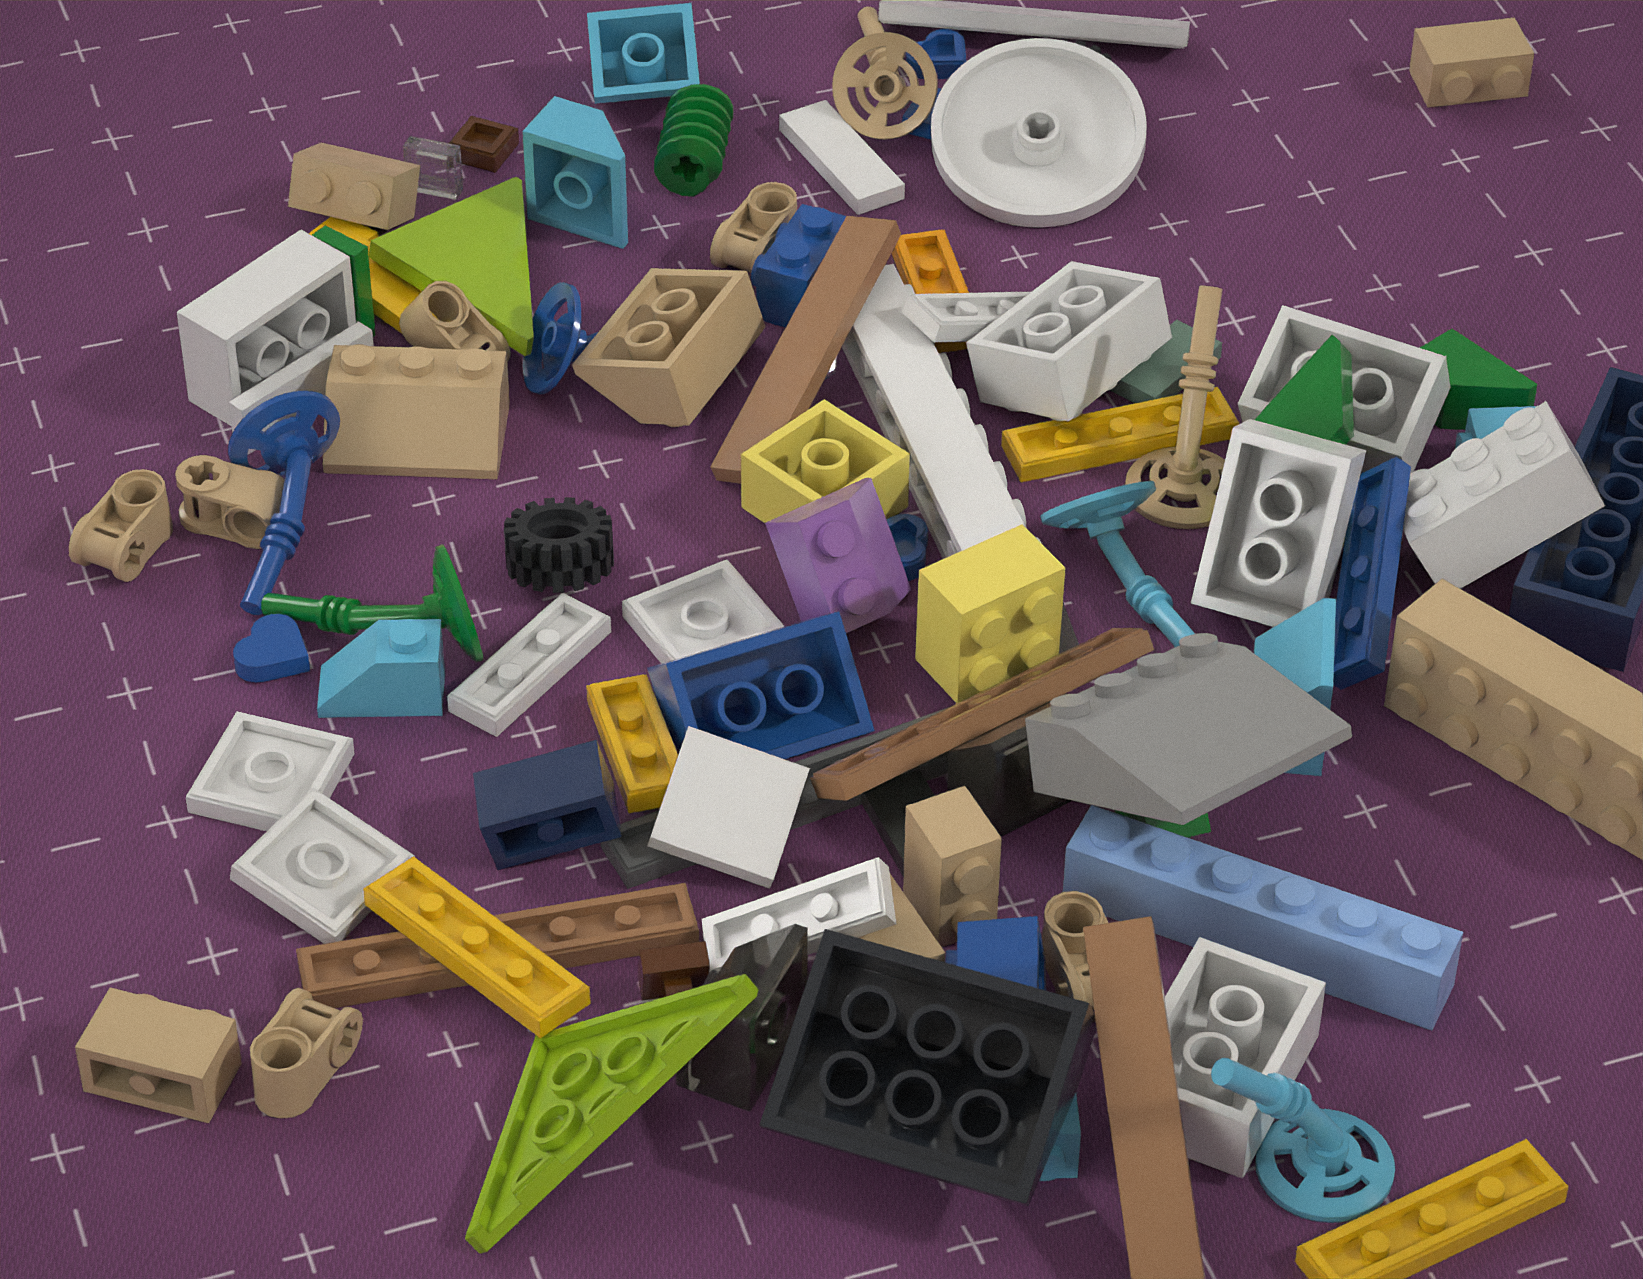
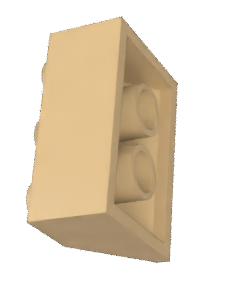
M651 268L574 361L572 367L575 374L639 423L665 424L669 427L689 426L765 329L748 272L740 270Z
M362 344L334 345L326 380L325 396L331 399L339 412L340 427L334 442L323 454L324 473L498 479L510 406L507 351L477 348L467 350L436 349L420 346L408 348L367 346ZM324 419V435H325V434H326V430H327V422H326V419Z

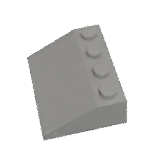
M1208 633L1185 636L1179 640V646L1164 653L1145 655L1137 660V666L1122 673L1100 676L1094 680L1093 687L1078 694L1058 696L1051 700L1050 707L1025 718L1034 792L1180 825L1198 818L1352 738L1350 724L1245 646L1218 642L1216 635Z

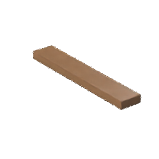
M846 216L710 466L717 481L741 484V454L809 409L901 236L896 220Z
M1112 628L813 773L814 776L810 777L817 798L847 801L1153 651L1154 647L1148 630H1143L1142 628Z
M686 883L493 915L563 968L639 956V950L699 942V928ZM400 931L296 949L302 989L310 992L314 1001L332 1008L469 985Z
M1152 917L1083 927L1131 1279H1205Z

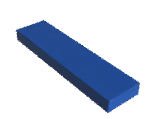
M1397 457L1360 474L1346 530L1335 614L1333 685L1340 690L1385 671L1411 466Z

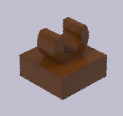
M706 941L639 950L638 981L642 1001L663 998L707 985L710 962Z

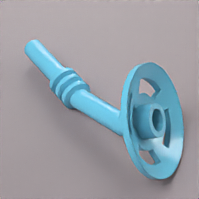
M1154 481L1137 482L1097 492L1057 506L1040 516L1043 525L1070 529L1087 528L1090 539H1097L1098 545L1126 588V600L1145 622L1154 623L1174 647L1179 646L1181 638L1195 634L1172 608L1173 599L1154 577L1145 575L1119 532L1125 529L1121 517L1136 509L1137 506L1144 503L1156 491Z
M1220 1058L1215 1062L1211 1070V1077L1216 1085L1255 1101L1257 1108L1262 1113L1279 1119L1270 1126L1256 1153L1255 1159L1259 1182L1267 1195L1276 1204L1304 1219L1325 1223H1339L1357 1219L1372 1212L1384 1202L1393 1185L1395 1162L1388 1143L1376 1129L1348 1113L1320 1109L1312 1101L1311 1093L1304 1084L1287 1078L1282 1074L1271 1073L1264 1075L1229 1058ZM1299 1126L1293 1133H1288L1292 1128ZM1356 1131L1369 1142L1375 1152L1377 1162L1362 1157L1358 1142L1349 1133ZM1291 1154L1295 1169L1304 1177L1298 1188L1291 1185L1282 1176L1276 1165L1274 1155ZM1360 1180L1367 1185L1362 1190L1348 1196L1337 1198L1323 1197L1324 1192L1346 1190L1357 1184Z

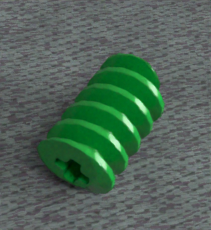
M692 84L680 88L671 96L666 106V115L663 119V128L660 132V141L657 145V154L654 159V173L659 183L673 193L681 196L695 197L705 191L707 186L719 177L723 169V160L726 155V146L728 144V135L731 130L734 111L731 100L719 88L707 84Z

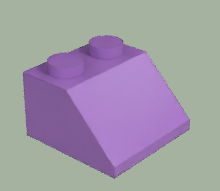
M871 478L859 480L765 522L801 621L839 611L845 632L848 633L891 613L911 590Z

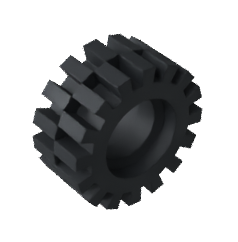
M553 497L545 498L544 505L541 506L535 501L526 503V511L516 508L511 512V518L506 517L504 521L506 569H508L509 577L511 579L517 578V584L522 587L532 583L533 590L543 592L546 586L553 587V593H564V586H572L574 591L584 589L585 581L593 586L600 583L601 576L608 577L611 573V567H614L612 519L610 515H606V509L602 506L594 508L593 502L584 500L577 505L575 504V498L565 497L563 503H555V498Z

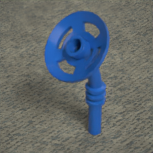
M565 282L557 283L548 290L532 318L534 339L531 354L523 356V377L526 387L533 393L543 395L550 392L564 376L571 362L574 363L598 333L587 335L586 331L581 329L582 313L579 293L575 286ZM567 302L568 313L563 314L556 322L554 320L555 314ZM542 354H543V365H544V368H543V369H542Z
M294 391L278 395L263 402L239 422L229 440L228 456L231 463L256 470L271 471L282 478L285 477L279 513L272 515L270 525L265 530V536L261 539L260 547L263 552L240 603V607L244 611L253 615L262 614L261 602L264 595L272 592L285 560H291L295 555V548L298 547L300 537H302L305 531L302 517L311 464L329 449L339 431L340 416L336 406L331 399L318 392ZM296 413V416L283 419L270 426L265 432L262 431L263 428H265L273 421L283 416ZM318 414L324 417L327 422L326 434L318 438L312 426ZM248 450H261V456L266 464L259 468L251 466L248 463Z

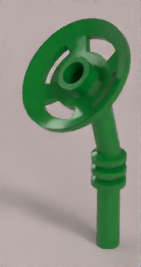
M444 544L435 547L432 571L433 593L423 596L422 604L362 605L361 601L354 598L347 599L346 597L325 595L318 600L271 592L265 594L261 602V610L265 616L270 614L287 615L294 619V621L317 624L318 628L322 631H332L346 635H354L359 630L368 629L378 620L441 619V628L448 630L454 641L466 655L476 663L484 660L468 604Z

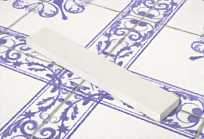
M881 0L879 2L878 21L888 24L1180 49L1187 47L1190 21L943 0Z

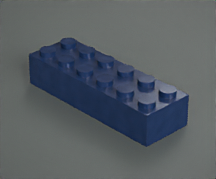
M1610 367L1575 445V449L1582 459L1605 506L1529 549L1513 586L1508 616L1589 663L1624 672L1643 625V375Z

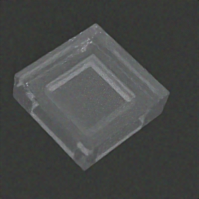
M409 136L403 145L404 162L420 165L417 192L457 200L463 190L460 145Z

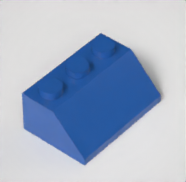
M839 611L647 668L656 700L672 741L678 751H680L688 726L782 759L875 731Z

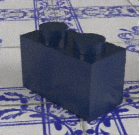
M597 740L473 773L479 829L497 870L622 837L614 782Z

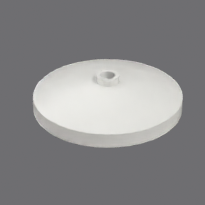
M1046 38L1021 39L996 45L982 51L961 65L950 76L937 97L932 113V152L937 169L946 185L963 203L973 210L996 221L1011 225L1039 228L1055 227L1074 223L1100 212L1116 201L1127 190L1136 177L1143 161L1146 147V115L1140 95L1132 81L1117 65L1102 54L1082 45L1064 40Z

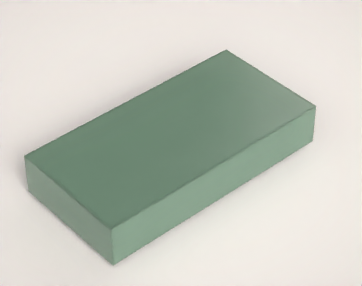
M1176 319L1170 324L1172 338L1156 350L1147 361L1140 363L1119 380L1117 385L1110 389V391L1133 403L1178 394L1183 389L1178 386L1179 380L1186 378L1180 372L1182 366L1188 365L1182 358L1184 353L1190 351L1193 327ZM1215 339L1213 356L1219 360L1221 358L1222 342Z

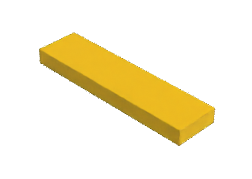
M1214 387V391L1207 392L1200 445L1229 440L1233 427L1239 425V421L1218 387ZM1183 394L1081 414L1069 422L1051 420L1003 430L1001 446L1020 483L1137 459L1154 450L1176 447Z
M414 856L363 888L365 905L539 1038H542L591 1004L590 987Z
M1525 1139L1297 1246L1295 1263L1308 1279H1405L1564 1203L1569 1186L1533 1145Z

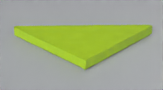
M518 177L511 178L371 240L369 258L421 291L435 281H447L455 284L463 291L467 299L482 316L502 333L509 347L523 356L531 354L534 333L521 179Z
M746 974L734 976L552 1030L542 1038L535 1036L465 1240L479 1254L488 1252L757 997L759 989Z

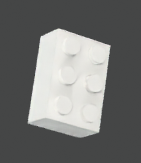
M299 230L177 311L189 401L231 426L229 401L354 325L356 317L350 257L305 231Z
M1071 261L971 338L966 344L980 402L1005 407L1010 411H1023L1050 417L1055 421L1069 422L1071 419L1078 417L1083 409L1104 392L1114 388L1119 380L1140 363L1147 361L1156 350L1172 338L1160 278Z
M1282 305L1238 402L1242 423L1249 419L1254 420L1322 344L1333 335L1351 353L1354 437L1347 445L1366 450L1361 472L1370 470L1394 457L1410 465V473L1414 472L1450 390L1446 356Z
M1545 401L1535 408L1529 407L1515 412L1505 421L1504 426L1482 439L1474 438L1462 443L1452 452L1451 457L1432 468L1420 469L1410 473L1403 530L1410 546L1433 582L1436 584L1441 579H1444L1461 589L1605 505L1578 452Z
M1252 419L1233 427L1191 604L1275 627L1322 598H1330L1366 450Z
M1198 938L1165 996L1189 1159L1243 1179L1275 1118L1262 1113L1257 1108L1255 1101L1216 1085L1211 1077L1212 1067L1220 1058H1229L1264 1075L1278 1073L1295 1080L1319 1036L1326 982L1207 939Z

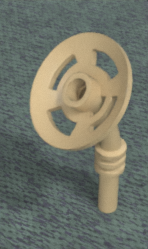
M864 7L858 13V20L865 37L853 43L838 61L832 84L834 102L844 121L858 133L875 139L899 138L917 129L929 116L937 96L938 81L936 70L931 58L918 43L897 33L884 32L881 21H878L876 9ZM906 52L920 65L924 75L925 86H919L915 70L903 59ZM866 54L870 67L865 73H862L853 67ZM899 67L907 73L910 86H906L904 79L899 75ZM848 87L855 88L860 105L871 114L867 121L859 116L853 108L849 98ZM865 88H869L871 95L879 101L876 107L868 101ZM910 100L919 105L916 112L904 122L887 126L888 114L902 110Z
M1199 286L1190 351L1184 353L1182 358L1188 365L1182 366L1180 372L1186 378L1179 380L1178 385L1184 389L1176 447L1161 448L1143 455L1132 464L1126 475L1125 485L1141 482L1143 471L1149 465H1153L1150 470L1149 481L1155 482L1156 491L1144 503L1137 506L1135 510L1146 519L1166 527L1177 529L1209 527L1216 500L1215 494L1219 488L1220 475H1222L1225 459L1200 449L1207 392L1214 391V384L1210 383L1209 379L1216 377V371L1212 370L1211 366L1218 364V358L1213 356L1223 289L1217 287ZM1163 468L1168 469L1167 477L1160 480V471ZM1203 474H1209L1211 478L1206 486L1202 483ZM1165 495L1182 502L1196 499L1199 507L1179 508L1166 505L1160 501Z

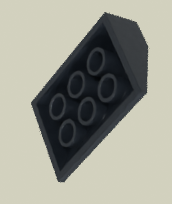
M825 929L759 1126L769 1131L1028 1207L1078 1089L1097 1028L1095 1015L1088 1002Z

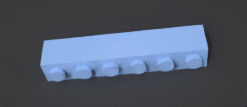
M1091 805L1066 847L1063 892L1077 891L1090 895L1102 906L1106 917L1124 921L1151 916L1155 934L1194 947L1199 937L1326 982V994L1431 1031L1453 989L1463 937L1462 931Z

